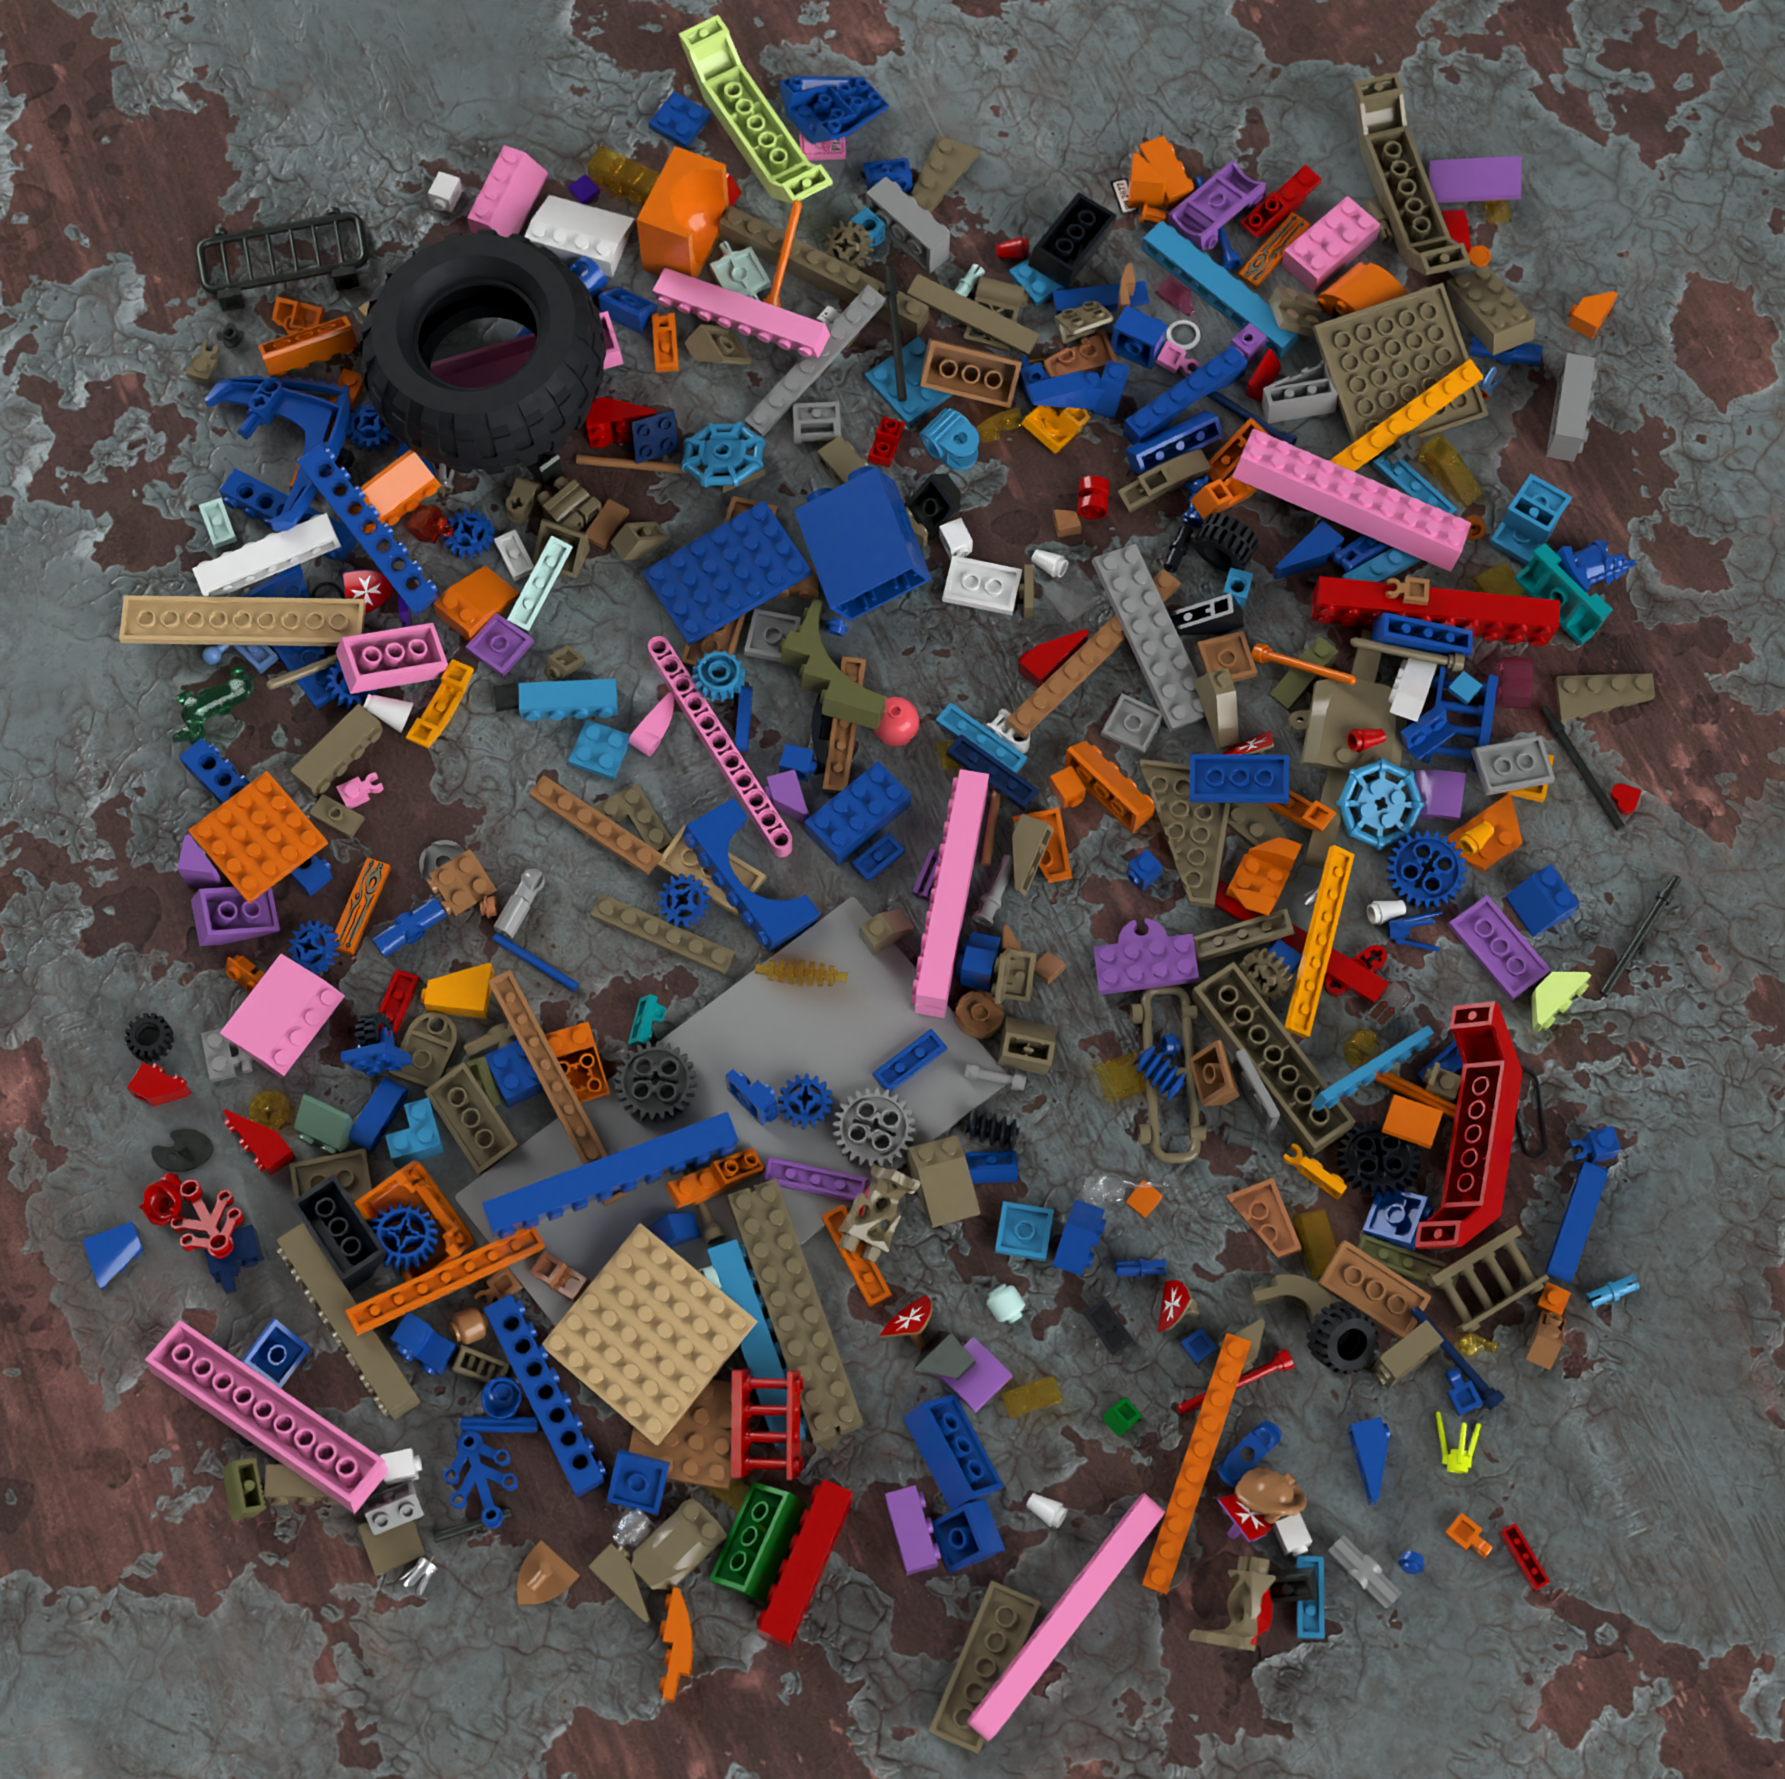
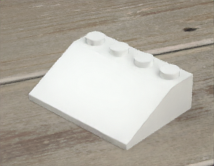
M549 195L532 218L525 237L529 238L530 242L534 243L537 247L544 246L548 248L565 264L570 266L582 256L589 257L600 267L606 276L613 277L635 223V218Z

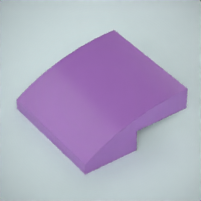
M1415 770L1414 779L1422 802H1425V807L1421 809L1418 818L1433 821V818L1436 817L1459 821L1466 773L1444 770Z
M973 1337L963 1347L976 1363L958 1381L948 1376L938 1375V1377L956 1392L959 1399L976 1413L1013 1376Z

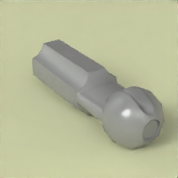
M529 869L522 874L521 883L514 895H511L493 926L496 932L509 939H513L528 913L534 897L544 887L545 876L540 870Z

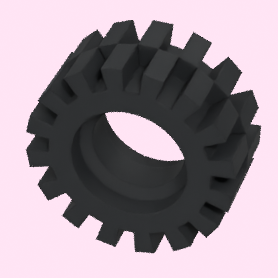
M143 1013V1018H140L139 1015L134 1017L136 1022L130 1021V1029L126 1028L125 1030L127 1034L125 1036L126 1045L135 1057L137 1056L139 1060L144 1061L146 1059L147 1062H152V1058H155L156 1061L161 1060L159 1056L162 1054L164 1057L167 1056L166 1050L171 1051L173 1047L171 1042L174 1043V1037L172 1036L174 1033L167 1021L162 1016L158 1017L155 1013H151V1016L148 1013ZM148 1029L158 1031L159 1038L155 1044L145 1046L141 1043L140 1037L144 1031Z

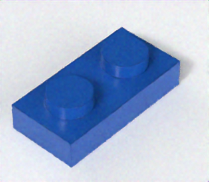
M888 832L852 862V867L869 883L905 853V849Z

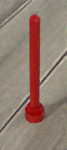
M1283 1349L1277 1352L1275 1357H1272V1361L1240 1375L1236 1389L1276 1370L1278 1372L1282 1370L1286 1372L1295 1368L1289 1352ZM1206 1392L1179 1404L1177 1412L1185 1414L1202 1406Z

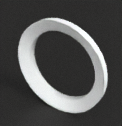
M1179 320L1169 326L1166 337L1167 341L1179 348L1190 350L1199 343L1200 331L1194 323L1187 320ZM1179 324H1187L1195 330L1196 338L1190 344H1178L1172 339V329Z

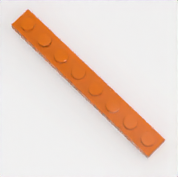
M535 1227L528 1230L522 1228L514 1232L515 1234L496 1240L345 1310V1316L355 1335L359 1336L543 1250L545 1244Z

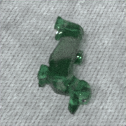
M242 664L229 670L231 675L235 677L226 684L202 689L195 696L189 690L178 694V699L183 706L181 717L186 726L173 734V742L187 741L194 745L201 738L205 740V721L217 714L226 715L232 711V707L247 700L253 691L251 680L256 676L254 674L247 675Z

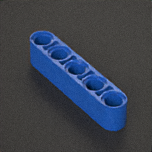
M1586 1160L1582 1162L1545 1274L1571 1283L1609 1169Z

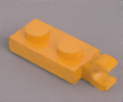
M1293 1143L1290 1149L1296 1153V1157H1290L1285 1153L1282 1158L1284 1162L1296 1167L1297 1172L1338 1201L1347 1188L1344 1180L1334 1173H1328L1316 1159L1303 1157L1301 1147Z

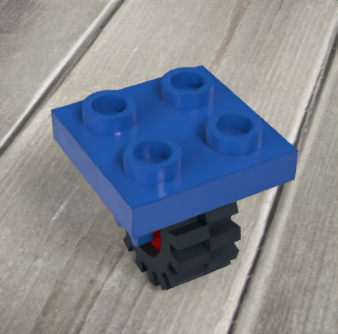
M382 1012L360 1017L357 1020L358 1024L355 1026V1029L358 1031L355 1032V1037H358V1041H356L358 1048L341 1052V1062L351 1066L352 1069L364 1072L367 1076H377L380 1072L386 1070L398 1071L403 1066L412 1065V1055L395 1047L397 1040L394 1039L396 1033L392 1031L394 1026L389 1024L390 1018L386 1017V1014Z

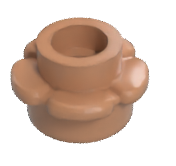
M485 895L484 901H480V910L482 916L486 915L488 919L498 916V905L495 896L488 897Z

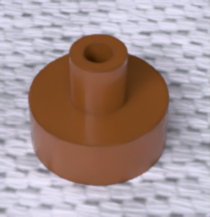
M1470 515L1464 518V520L1471 522L1466 539L1478 540L1483 537L1486 531L1483 518L1478 515Z

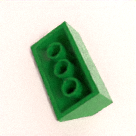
M752 1482L709 1580L744 1597L765 1604L808 1504L787 1491Z

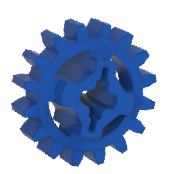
M371 402L368 407L361 403V409L353 408L354 415L350 414L346 433L352 445L358 444L360 450L367 446L369 452L375 446L378 450H381V444L388 446V438L394 439L395 437L385 427Z
M465 509L463 515L455 512L456 518L449 517V525H443L445 533L442 536L446 549H450L453 556L459 553L460 559L468 555L469 559L473 560L474 554L482 557L481 551L488 552V544H494L492 536L495 535L494 528H492L491 520H487L484 513L478 516L477 510L469 514L468 510Z
M336 661L334 667L329 668L325 683H327L326 691L331 692L330 699L337 698V705L339 706L343 702L346 703L347 709H350L351 704L355 706L358 703L360 705L361 703L364 704L368 694L376 695L378 691L376 689L350 694L339 661ZM337 677H339V682H340L339 685H337V682H336V678H337Z
M681 873L679 880L672 876L670 877V885L667 883L662 884L666 890L665 892H658L663 897V900L658 901L657 905L664 906L660 914H668L667 922L671 923L675 919L674 926L680 927L683 922L684 927L690 928L691 921L698 925L699 917L707 918L703 912L704 910H711V907L706 903L712 900V897L705 894L710 890L709 887H701L703 884L702 879L699 878L695 881V876L692 874L686 879L685 875ZM681 885H690L682 890L677 889ZM698 895L700 896V904H699V906L697 905V896H698ZM670 896H672V903H673V905H672L671 907H670V903H669ZM683 896L687 897V905H684L681 900ZM684 912L693 913L692 915L687 917H679L680 915H683Z
M310 920L308 925L300 924L301 931L294 930L295 939H289V942L293 944V948L288 949V952L294 955L291 957V960L315 975H320L321 971L328 972L327 965H335L333 957L339 956V953L335 951L337 947L341 946L340 943L335 942L339 935L332 932V926L326 925V923L321 921L315 922Z
M808 1073L805 1074L804 1079H800L797 1074L795 1075V1082L789 1079L786 1080L788 1088H780V1093L783 1096L778 1097V1103L783 1105L779 1107V1112L785 1113V1122L792 1119V1127L795 1128L798 1123H801L802 1130L806 1129L807 1124H810L812 1128H816L815 1122L817 1120L823 1124L825 1122L823 1115L830 1116L831 1110L828 1107L833 1106V1100L828 1098L832 1096V1091L825 1090L827 1087L825 1081L820 1084L818 1083L819 1076L816 1075L813 1080H810ZM801 1087V1089H799L796 1093H792L793 1091ZM811 1088H814V1089L817 1090L820 1094H815V1093L811 1090ZM805 1093H807L808 1102L804 1110L802 1102L805 1098ZM791 1109H796L800 1115L795 1114ZM818 1110L815 1114L809 1116L813 1111Z

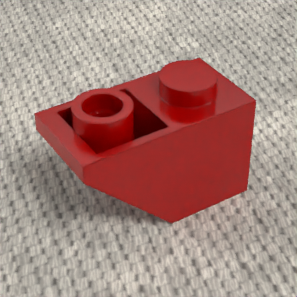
M143 1062L127 1086L132 1096L153 1107L189 1097L191 1093L186 1085V1080L175 1074L173 1077L165 1074L166 1070L154 1063L150 1066Z

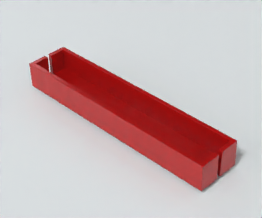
M1324 576L1319 577L1312 592L1310 621H1317V623L1323 625L1340 623L1344 627L1360 625L1367 629H1372V622L1386 612L1473 630V638H1484L1486 641H1497L1499 639L1507 640L1512 644L1528 642L1534 646L1548 644L1559 628L1560 600L1429 587L1428 604L1418 605L1402 603L1403 596H1398L1395 599L1387 598V591H1396L1394 586H1388L1387 583Z

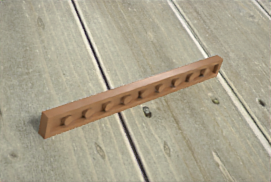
M1164 569L1153 578L1163 603L1181 586V582ZM1116 614L1006 719V724L1022 738H1025L1029 732L1127 639Z
M511 970L488 980L496 1000L582 1164L585 1165L608 1156ZM619 1190L613 1193L611 1199L602 1203L606 1207L627 1196L628 1193L622 1194V1191Z

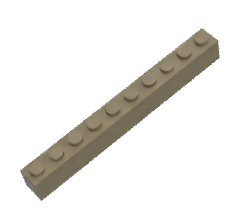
M730 206L719 221L720 238L743 250L752 247L757 257L777 266L785 233ZM796 238L793 239L785 271L849 304L854 301L867 285H870L886 298V303L874 316L890 324L888 299L884 292V283ZM898 291L897 305L900 329L917 338L928 322L929 306Z

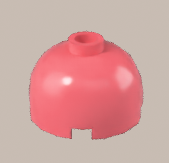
M894 696L887 698L885 713L878 730L872 729L873 734L888 746L906 745L910 742V739L917 735L920 719L917 709L912 702L903 697Z

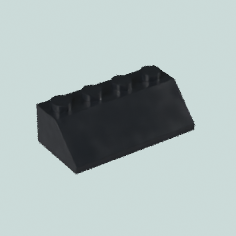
M335 1174L291 1202L349 1292L373 1276L387 1252Z

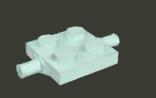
M727 241L724 244L722 242L719 247L724 256L710 264V270L719 286L759 300L757 293L770 288L771 281L752 247L733 252Z

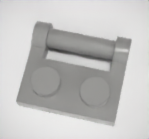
M839 401L794 403L795 445H802V442L832 441L838 436L841 437ZM834 427L832 432L801 433V428Z

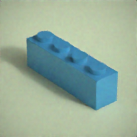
M616 678L519 683V711L521 719L538 721L544 718L562 720L564 717L585 719L588 716L609 718L613 715H618Z

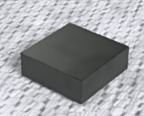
M517 683L493 686L497 712L519 708Z

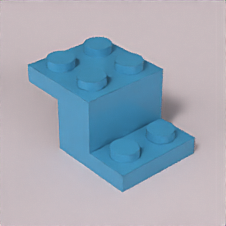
M1530 474L1508 507L1502 523L1489 544L1521 563L1528 565L1534 557L1532 552L1546 543L1554 532L1557 522L1570 503L1572 496Z

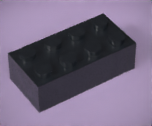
M1078 192L1035 245L1028 266L1063 287L1068 288L1110 235L1117 214Z

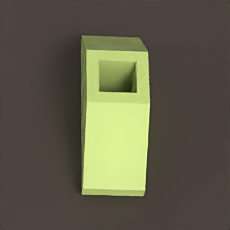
M1551 972L1535 988L1531 995L1533 1031L1538 1033L1542 1028L1547 1030L1556 1020L1554 1015L1558 1011L1564 1013L1573 1003L1570 999L1575 994L1580 997L1589 987L1587 981L1591 977L1588 972Z

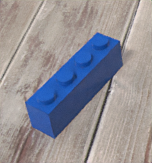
M1205 410L1126 448L1125 452L1131 470L1141 475L1173 458L1211 444L1223 438L1224 434L1218 416Z
M1385 612L1372 622L1371 641L1445 656L1455 652L1464 654L1466 658L1472 653L1473 630Z

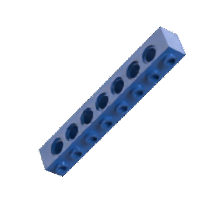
M319 444L297 460V463L415 616L438 599L435 593L438 590L430 578L425 580L422 577L423 569L416 560L412 562L406 556L409 551L401 541L395 542L392 538L395 533L386 522L383 525L377 518L380 514L371 503L368 506L364 502L365 494L358 485L355 487L351 485L348 481L351 479V476L343 466L340 469L334 463L337 458L329 448L324 450ZM324 469H332L330 476L321 477V472ZM346 487L347 490L344 495H335L337 488ZM355 505L361 506L358 514L352 515L349 513L351 507ZM366 525H376L375 530L372 533H365L364 528ZM385 542L390 544V548L386 552L378 551L380 544ZM402 561L405 563L402 570H393V565L396 562ZM411 580H418L419 585L416 589L410 590L407 588Z
M201 738L180 755L179 758L183 766L222 805L250 784V782L244 775L239 777L234 772L236 770L235 766L227 758L223 760L219 756L220 751L212 742L207 744ZM209 764H215L212 769H205ZM231 780L228 785L221 786L222 782ZM315 854L305 861L311 862L309 867L300 868L298 866L288 874L309 897L333 879L330 873L332 868L323 857L319 859Z
M512 1294L483 1308L576 1497L578 1498L605 1484L603 1475L607 1474L600 1459L595 1462L591 1452L595 1451V1448L589 1436L583 1438L579 1430L583 1428V1424L577 1413L571 1414L568 1408L572 1404L566 1390L560 1392L556 1384L560 1382L559 1376L554 1367L548 1368L545 1360L549 1359L543 1345L537 1346L534 1337L538 1335L531 1322L526 1324L522 1316L526 1311L520 1299L515 1301ZM515 1320L519 1322L517 1329L513 1331L506 1330V1325L509 1321ZM528 1343L530 1344L528 1352L524 1354L517 1352L520 1344ZM532 1366H540L542 1368L538 1376L528 1375V1371ZM546 1388L552 1389L553 1395L549 1399L544 1400L539 1397L542 1390ZM557 1411L563 1412L565 1417L561 1422L555 1423L551 1421L553 1413ZM566 1435H575L576 1441L573 1445L566 1446L562 1444L563 1438ZM578 1458H586L588 1464L583 1469H576L574 1467L575 1461Z

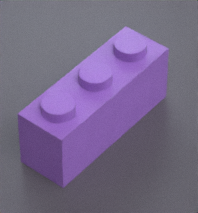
M916 1485L886 1493L885 1501L906 1576L937 1567V1559H940L941 1555L938 1544H932L930 1533L934 1531L930 1517L925 1518L922 1508L926 1507L923 1492H917Z

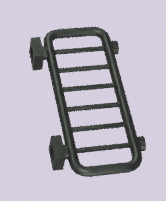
M337 207L329 208L327 216L229 234L226 229L218 228L214 230L213 237L203 239L196 247L201 286L207 293L218 295L223 312L246 308L242 290L332 274L336 290L359 287L355 269L364 266L369 259L368 244L362 218L352 212L341 213ZM351 221L355 225L360 256L356 260L345 262L338 223ZM333 224L340 263L322 266L315 227ZM311 228L318 267L299 270L293 231ZM288 232L295 271L277 274L270 235ZM266 236L272 276L254 279L247 240ZM243 240L249 280L231 283L225 244ZM220 245L226 284L214 286L209 281L205 250L210 246Z

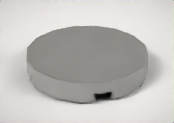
M449 840L436 841L427 849L425 848L419 859V868L426 882L429 881V873L464 853V849L456 842Z

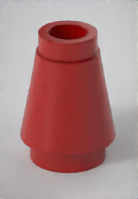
M1021 236L996 244L997 258L1024 259V257L1030 256L1028 238H1022Z
M1355 728L1347 736L1349 748L1359 753L1384 743L1386 740L1383 729Z

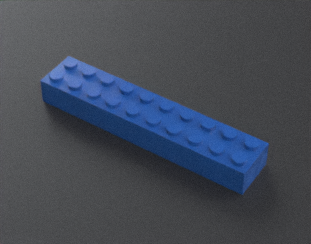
M725 1112L482 1202V1208L493 1238L499 1236L500 1239H504L514 1235V1230L520 1227L528 1230L538 1226L539 1220L548 1217L549 1221L564 1216V1211L571 1208L573 1212L588 1207V1202L597 1199L598 1203L611 1199L613 1193L619 1190L624 1194L635 1190L638 1183L645 1181L648 1185L661 1180L662 1174L670 1172L672 1176L685 1171L686 1165L694 1163L696 1167L709 1162L710 1156L718 1154L720 1158L733 1153L739 1139L729 1113Z

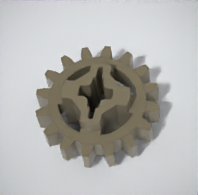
M849 221L848 225L840 222V229L834 226V234H827L830 242H825L824 245L829 247V250L824 253L858 270L857 266L865 267L863 262L865 259H871L867 254L874 251L873 248L869 247L873 239L867 238L870 232L865 229L863 230V225H856L852 221ZM851 245L855 246V247H850V248H846V249L843 248V247H848V246H851Z
M1264 948L1261 952L1255 949L1243 958L1244 961L1239 966L1243 969L1242 973L1258 994L1263 996L1265 1002H1268L1271 998L1273 1001L1280 997L1282 998L1292 986L1289 980L1293 977V974L1287 973L1290 966L1283 965L1284 957L1278 959L1276 951L1268 954L1267 948Z

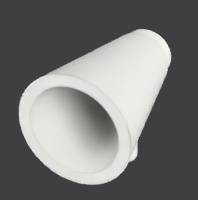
M368 694L363 708H366L367 711L401 733L414 703Z

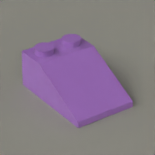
M235 887L199 889L191 899L199 946L224 945L280 931L272 887L250 904L246 902Z

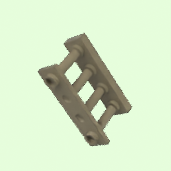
M1517 1225L1506 1228L1425 1278L1429 1288L1438 1286L1440 1289L1443 1288L1463 1321L1461 1325L1454 1328L1457 1333L1466 1331L1469 1334L1481 1327L1480 1321L1527 1292H1530L1532 1295L1544 1288L1543 1282L1549 1279L1548 1275L1535 1277L1515 1244L1517 1243L1515 1238L1522 1234ZM1501 1246L1503 1249H1507L1527 1284L1517 1290L1513 1289L1494 1257L1496 1255L1494 1251ZM1480 1259L1482 1263L1485 1262L1506 1296L1494 1304L1473 1271V1264ZM1457 1273L1465 1276L1485 1309L1473 1317L1452 1285L1453 1280L1451 1277Z

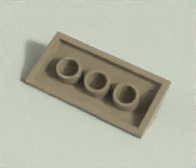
M462 1062L424 1091L477 1174L480 1175L496 1165L520 1145L466 1062Z

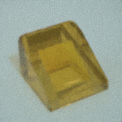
M955 741L936 743L935 749L942 770L960 766L946 755V751Z

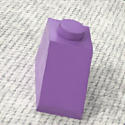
M795 769L766 777L767 786L763 787L764 792L769 800L772 801L774 808L805 823L809 818L808 810Z

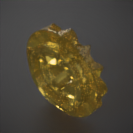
M274 1090L259 1093L253 1098L249 1106L250 1119L270 1129H278L280 1125L287 1122V1117L291 1113L287 1098L282 1093ZM272 1103L273 1108L278 1111L272 1113L268 1119L266 1112L262 1111L268 1109Z

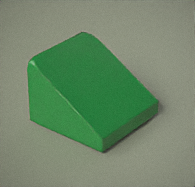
M1124 1397L1111 1407L1102 1419L1117 1436L1121 1437L1143 1415Z

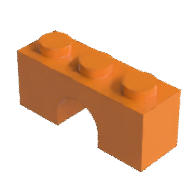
M1232 474L1224 482L1218 479L1205 485L1190 501L1204 520L1210 514L1219 513L1250 498L1258 488L1233 478Z

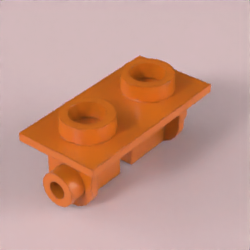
M236 955L233 959L227 958L225 973L232 981L245 988L248 994L251 993L265 975L262 970L252 974L257 966L243 955Z

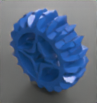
M398 1202L397 1209H393L391 1205H388L387 1213L380 1210L378 1212L379 1218L372 1219L371 1224L373 1227L370 1228L387 1252L384 1257L385 1268H388L392 1263L394 1264V1271H398L399 1266H404V1270L407 1272L409 1271L410 1264L417 1269L419 1268V1261L426 1264L428 1262L427 1255H434L435 1250L433 1247L438 1245V1240L435 1238L438 1236V1230L433 1229L436 1222L435 1220H428L430 1218L429 1212L421 1215V1206L413 1210L412 1203L409 1202L407 1208H402L401 1202ZM402 1220L398 1226L386 1228L392 1222ZM410 1222L415 1223L422 1230L424 1235H421L418 1231L413 1230L410 1227ZM404 1228H406L405 1234L407 1236L405 1237V1240H403L402 1246H400L401 1239L399 1238L401 1237V1234H403ZM382 1239H387V1242L394 1244L396 1252L387 1248ZM420 1245L415 1251L404 1254L407 1248Z

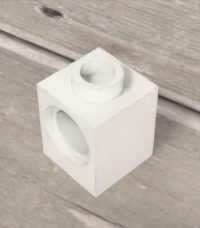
M439 171L428 192L431 206L437 210H445L452 213L463 191L460 178Z
M961 518L939 526V538L950 560H952V555L966 557L972 552L973 541Z
M412 1448L380 1455L385 1460L388 1473L384 1477V1481L388 1486L419 1479L418 1471L422 1470L420 1455H415Z

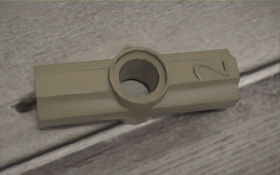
M501 1023L492 1027L487 1032V1035L463 1047L471 1061L517 1041V1038L510 1024Z

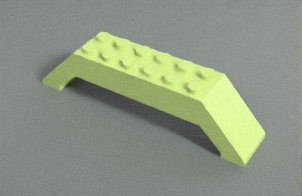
M719 15L679 33V39L704 100L771 198L793 204L794 201H800L833 184L832 179L821 164L817 166L808 161L739 59L729 30Z

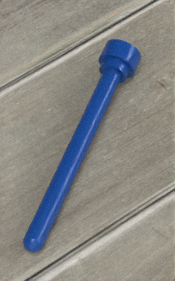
M1201 176L1195 179L1197 188H1200L1205 183ZM1221 226L1218 229L1217 237L1223 251L1221 261L1224 268L1230 271L1238 268L1242 261L1239 254L1232 250L1224 228Z

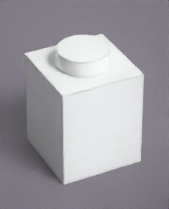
M1300 1513L1278 1520L1272 1526L1285 1556L1292 1553L1296 1557L1308 1552L1307 1547L1313 1541Z

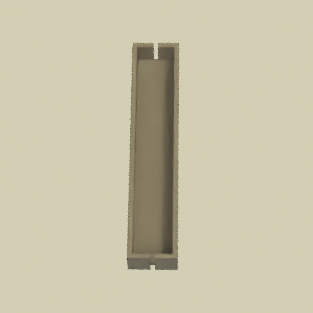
M777 1179L755 1185L753 1192L750 1191V1188H746L727 1195L731 1214L742 1245L744 1244L748 1262L754 1272L757 1281L756 1285L759 1293L762 1295L767 1316L770 1318L773 1326V1333L776 1342L780 1346L785 1367H787L788 1372L800 1370V1376L803 1377L804 1388L800 1393V1410L805 1418L812 1444L834 1438L836 1427H839L840 1435L862 1428L863 1420Z

